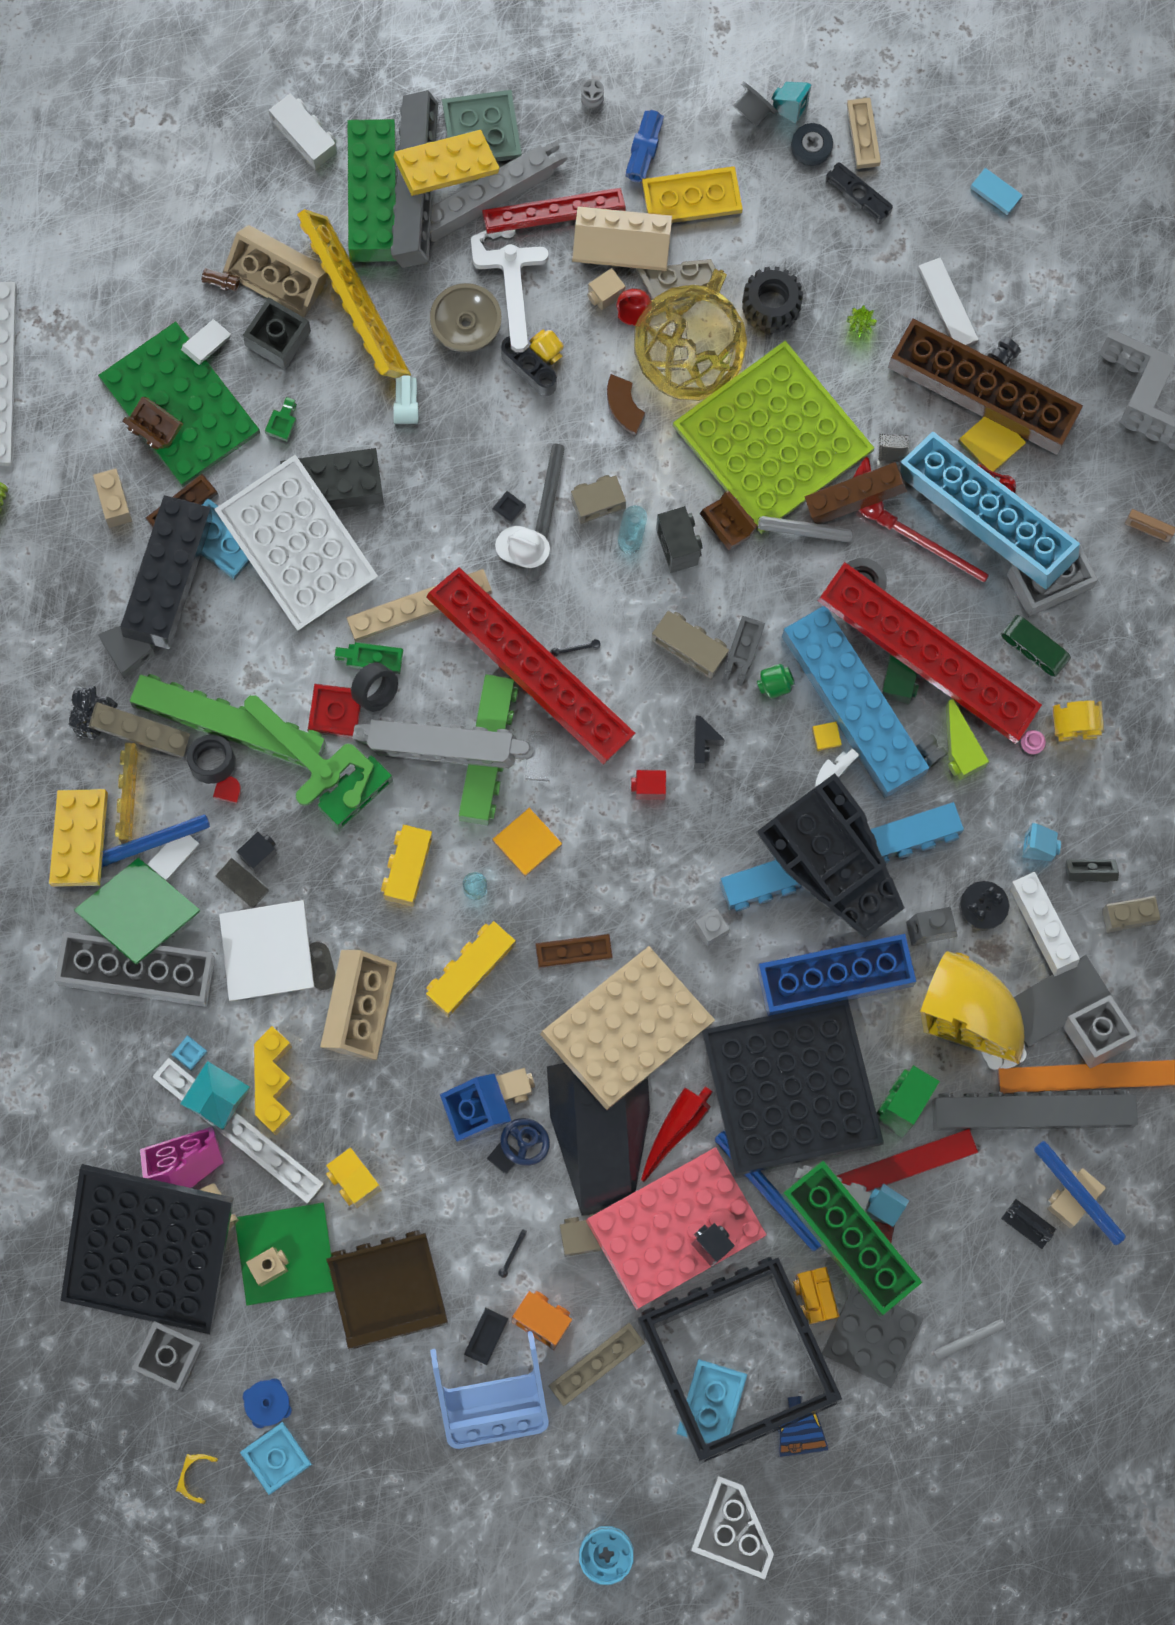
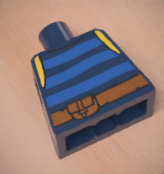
M803 1396L788 1397V1407L791 1408L802 1403ZM818 1414L778 1430V1457L828 1450Z

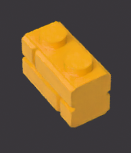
M827 1267L796 1274V1280L792 1281L796 1296H801L803 1303L801 1308L808 1324L812 1325L839 1318Z

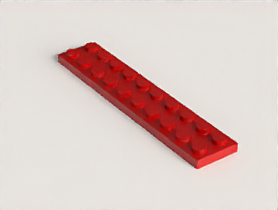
M846 562L841 565L817 600L1015 744L1021 739L1042 706L1037 700Z
M460 567L427 594L426 598L603 765L636 734Z

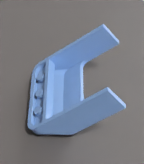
M533 1331L527 1332L534 1367L531 1373L458 1388L447 1389L443 1387L436 1349L430 1350L446 1438L451 1447L456 1449L535 1435L547 1429L549 1421Z

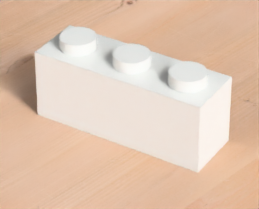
M290 93L269 109L270 120L316 170L337 153V141L331 132H325L321 128L322 124L315 115L311 116L306 111L307 107L300 98L295 99Z

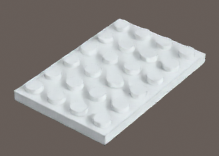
M296 455L214 509L297 631L378 577Z

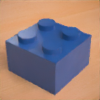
M495 1073L475 1077L440 1094L457 1142L475 1138L512 1121Z

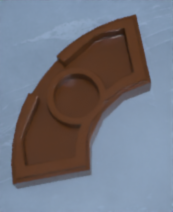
M610 374L607 385L609 408L616 422L627 432L636 436L645 417V412L639 409L632 399L631 390L633 383Z

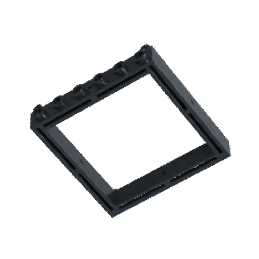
M772 1257L762 1259L758 1262L757 1267L750 1270L748 1267L741 1268L734 1272L735 1276L729 1279H725V1277L718 1278L712 1281V1286L702 1290L701 1287L695 1288L687 1293V1297L680 1300L678 1297L669 1299L664 1302V1307L657 1310L654 1307L646 1309L640 1313L641 1317L637 1318L699 1465L842 1402L840 1392L779 1257L772 1259ZM772 1278L823 1394L705 1444L655 1328Z

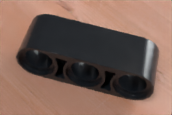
M510 336L506 337L501 343L503 361L542 396L552 395L557 387L555 371L529 347L524 352L508 353L506 350L511 347ZM526 363H532L535 365V367L532 369H526L523 367V365ZM542 379H550L552 383L543 385L540 381Z

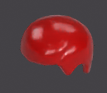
M633 288L625 290L620 294L616 304L618 318L627 325L639 326L645 324L650 319L652 312L650 296L641 289Z

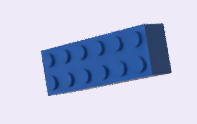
M905 934L760 963L757 967L767 1016L911 988L917 982Z

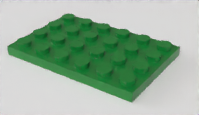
M175 321L104 370L98 377L128 417L131 416L141 397L146 396L183 423L169 448H159L158 450L153 448V450L179 484L184 487L260 433V429L209 363L205 360L198 365L181 350L182 346L189 340V337Z

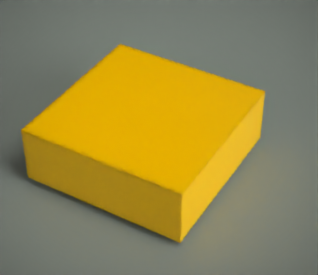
M837 722L812 726L817 751L841 747L842 743Z

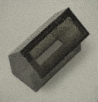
M879 433L877 461L901 462L909 454V435Z

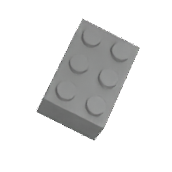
M1081 546L1078 559L1046 590L1014 565L1011 566L1007 574L1028 617L1093 589L1098 581Z

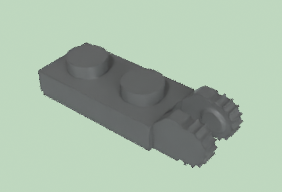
M742 615L727 658L728 664L722 680L728 682L734 664L742 667L741 673L737 678V685H743L747 670H750L765 626L764 622Z

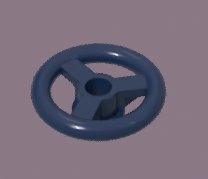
M529 1118L515 1119L509 1122L501 1133L500 1143L504 1154L509 1160L518 1165H535L541 1162L549 1151L550 1139L548 1133L535 1120ZM518 1126H529L523 1127L521 1130L517 1128ZM509 1134L517 1139L518 1146L520 1147L518 1155H515L509 1148ZM523 1138H527L529 1143L524 1142ZM542 1143L541 1151L536 1156L525 1158L529 1148L535 1144Z

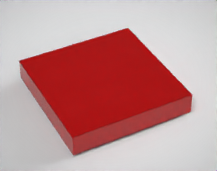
M314 684L307 731L313 730L323 735L353 738L354 727L359 724L361 706L352 698L351 688Z

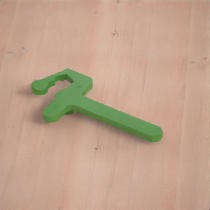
M250 695L244 700L245 710L311 772V778L296 792V799L300 805H310L325 789L335 786L340 779V774L350 764L364 769V772H361L364 778L362 781L356 782L353 790H349L344 794L343 801L348 808H356L360 805L361 796L372 773L374 764L354 745L345 744L330 759H323L257 695Z

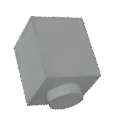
M717 908L697 919L694 924L706 947L727 936L730 930Z

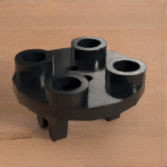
M989 881L975 882L967 887L959 903V909L965 921L981 931L994 929L1002 924L1008 915L1010 906L1008 896L1003 888Z

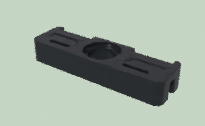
M836 163L833 170L827 173L825 181H830L858 209L861 210L863 208V210L877 220V224H881L891 214L893 205L842 163ZM861 188L865 191L866 195L863 198H856L852 193L853 190Z

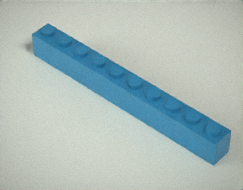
M952 802L870 830L875 836L881 856L888 863L891 857L898 855L899 858H904L912 855L913 850L922 848V851L936 847L937 842L945 840V843L956 841L959 839V835L962 834L964 828L956 806ZM776 860L722 877L719 882L728 910L735 909L736 912L749 908V904L758 901L759 904L767 903L773 900L772 896L781 893L782 896L791 895L797 892L796 888L802 887L785 873Z

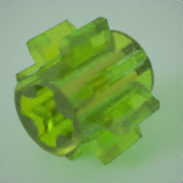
M865 305L858 310L853 307L851 311L853 316H847L846 322L852 323L849 332L854 331L858 333V337L865 332L870 335L872 331L870 326H876L877 322L876 319H871L874 310L869 311L865 309Z

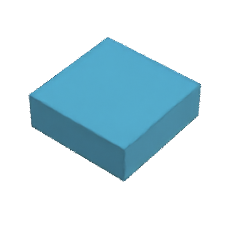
M187 1035L171 1055L192 1071L206 1055L207 1050Z

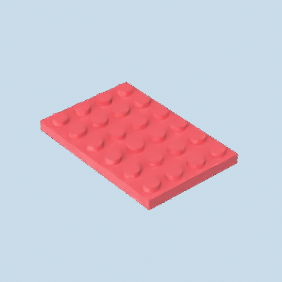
M716 1147L586 1219L588 1226L636 1310L711 1268L708 1262L691 1245L696 1239L694 1234L703 1225L710 1227L715 1223L717 1226H722L728 1232L730 1241L735 1245L716 1264L767 1235Z

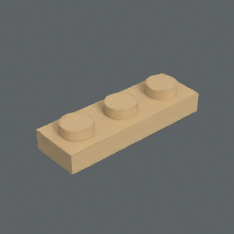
M871 98L847 100L846 105L856 167L860 169L880 166L881 160Z

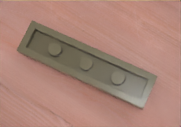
M101 703L95 704L89 724L90 728L179 758L184 757L190 733Z
M628 1323L553 1381L548 1387L564 1407L644 1345L645 1342L633 1326Z

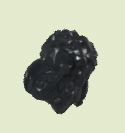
M92 685L86 688L78 686L72 694L71 700L74 707L69 715L68 725L77 734L78 738L89 737L90 739H95L102 732L89 727L95 704L101 703L116 708L118 704L110 697H97L96 686Z

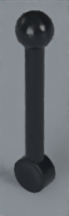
M594 639L588 644L561 649L554 647L550 653L557 657L561 653L587 648L597 650L601 644L599 640Z
M522 1229L504 1267L498 1271L499 1277H507V1270L527 1230Z

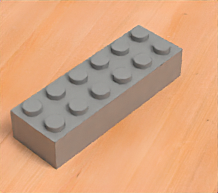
M63 932L54 981L58 986L207 1007L215 957L210 952L160 945L136 965L104 937Z

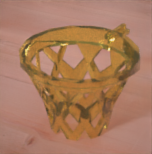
M714 269L707 287L698 285L673 287L656 296L637 320L634 329V354L642 374L657 390L677 400L700 401L706 399L736 377L741 369L747 346V336L744 322L736 308L728 299L720 294L727 276L721 269ZM680 297H687V298H688V299H685V300H681V301L672 303L673 301L677 300V299L680 298ZM705 300L712 303L726 315L733 327V341L719 355L711 350L696 354V344L692 339L681 338L686 328V319L682 315L698 301ZM684 304L683 306L675 310L674 306ZM666 311L667 320L656 331L649 325L651 319ZM673 322L677 324L672 336L662 332L668 324ZM648 333L653 336L649 344ZM657 340L667 347L665 361L652 360L649 354ZM676 347L686 348L687 359L673 360ZM735 351V360L733 362V365H729L733 353ZM729 354L726 363L723 362V360H724V359L727 357V355ZM709 359L711 362L709 368L700 374L697 364ZM657 367L665 368V376ZM672 368H686L692 378L678 385L671 381ZM711 370L721 371L713 384L705 386L701 379ZM694 382H695V383L697 384V386H698V387H686V386H688V385H690V384H692V383H694Z

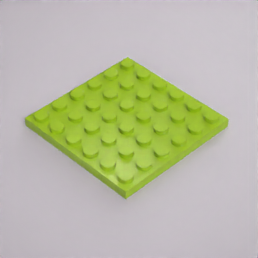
M786 341L779 344L674 421L672 425L724 490L730 491L738 499L740 505L754 519L757 530L761 535L766 530L758 529L760 517L785 518L806 502L804 496L824 489L875 449Z

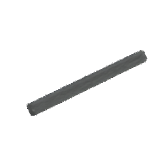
M553 444L551 448L535 530L545 536L546 539L548 538L565 447L561 444ZM542 565L528 568L527 579L539 581Z

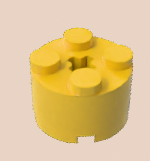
M1091 700L1067 702V708H1060V704L1052 707L1055 736L1058 737L1059 742L1073 741V738L1082 736L1083 740L1098 739L1097 736H1102L1104 721L1101 701H1098L1096 704Z

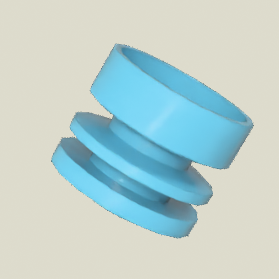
M600 1526L591 1530L584 1537L579 1550V1563L583 1573L591 1581L600 1585H612L621 1581L630 1572L633 1564V1545L630 1538L621 1529L614 1526ZM604 1547H608L609 1551L614 1552L610 1556L609 1561H606L605 1557H600L599 1555L603 1552Z

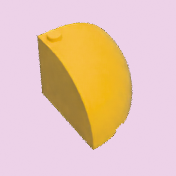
M946 951L934 973L920 1010L924 1033L1019 1064L1025 1041L1024 1025L1020 1009L1013 995L1001 980L981 965L969 960V956L958 952Z

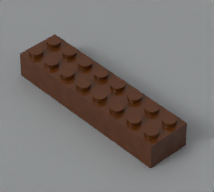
M912 318L893 352L888 365L889 369L982 417H986L1010 429L1021 437L1058 455L1083 408V405L914 318Z

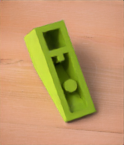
M953 699L949 700L946 705L948 766L954 776L957 775L961 781L986 768L989 760Z

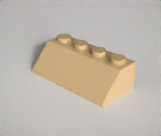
M578 207L572 262L667 271L672 216Z
M250 225L236 233L223 273L227 271L232 273V276L240 277V283L266 298L273 299L303 318L306 317L323 290L328 277L320 263Z
M341 950L320 1047L341 1054L377 1060L397 963L362 950Z

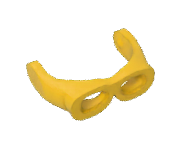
M187 1454L176 1492L181 1493L189 1500L205 1504L206 1500L193 1497L187 1491L184 1483L185 1472L196 1460L208 1459L211 1462H218V1458L205 1454Z

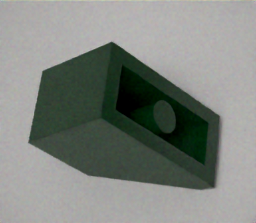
M891 654L881 693L885 699L909 704L911 697L916 698L919 688V684L915 683L917 675L911 668Z

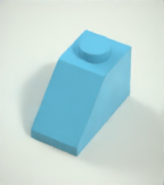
M1032 823L1025 833L1022 858L1052 862L1055 855H1059L1061 849V840H1057L1058 832Z

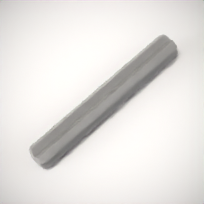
M765 516L760 517L758 521V529L843 542H849L852 539V530L849 528Z

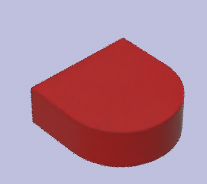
M229 776L224 781L217 783L213 798L238 804L241 793V786L238 780Z

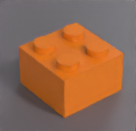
M529 1291L512 1316L511 1323L525 1332L533 1331L534 1338L555 1350L571 1325L572 1318L569 1317L570 1312L560 1305H557L556 1308L548 1303L549 1299L542 1293L535 1291L533 1294Z

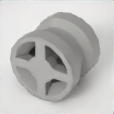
M588 79L581 87V102L587 108L599 107L604 100V86L599 80Z

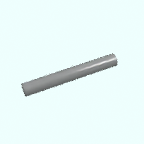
M1000 1319L933 1351L937 1361L1005 1329L1006 1325L1003 1319Z

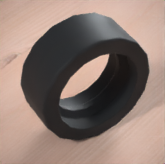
M377 662L369 663L356 674L352 682V698L368 711H380L388 706L395 697L398 689V677L383 664ZM382 677L377 691L367 697L371 685Z
M205 735L197 738L187 751V763L193 776L200 782L206 784L219 783L227 779L235 768L236 758L230 743L221 736ZM214 748L224 751L225 760L219 767L213 770H203L198 767L197 759L204 751Z

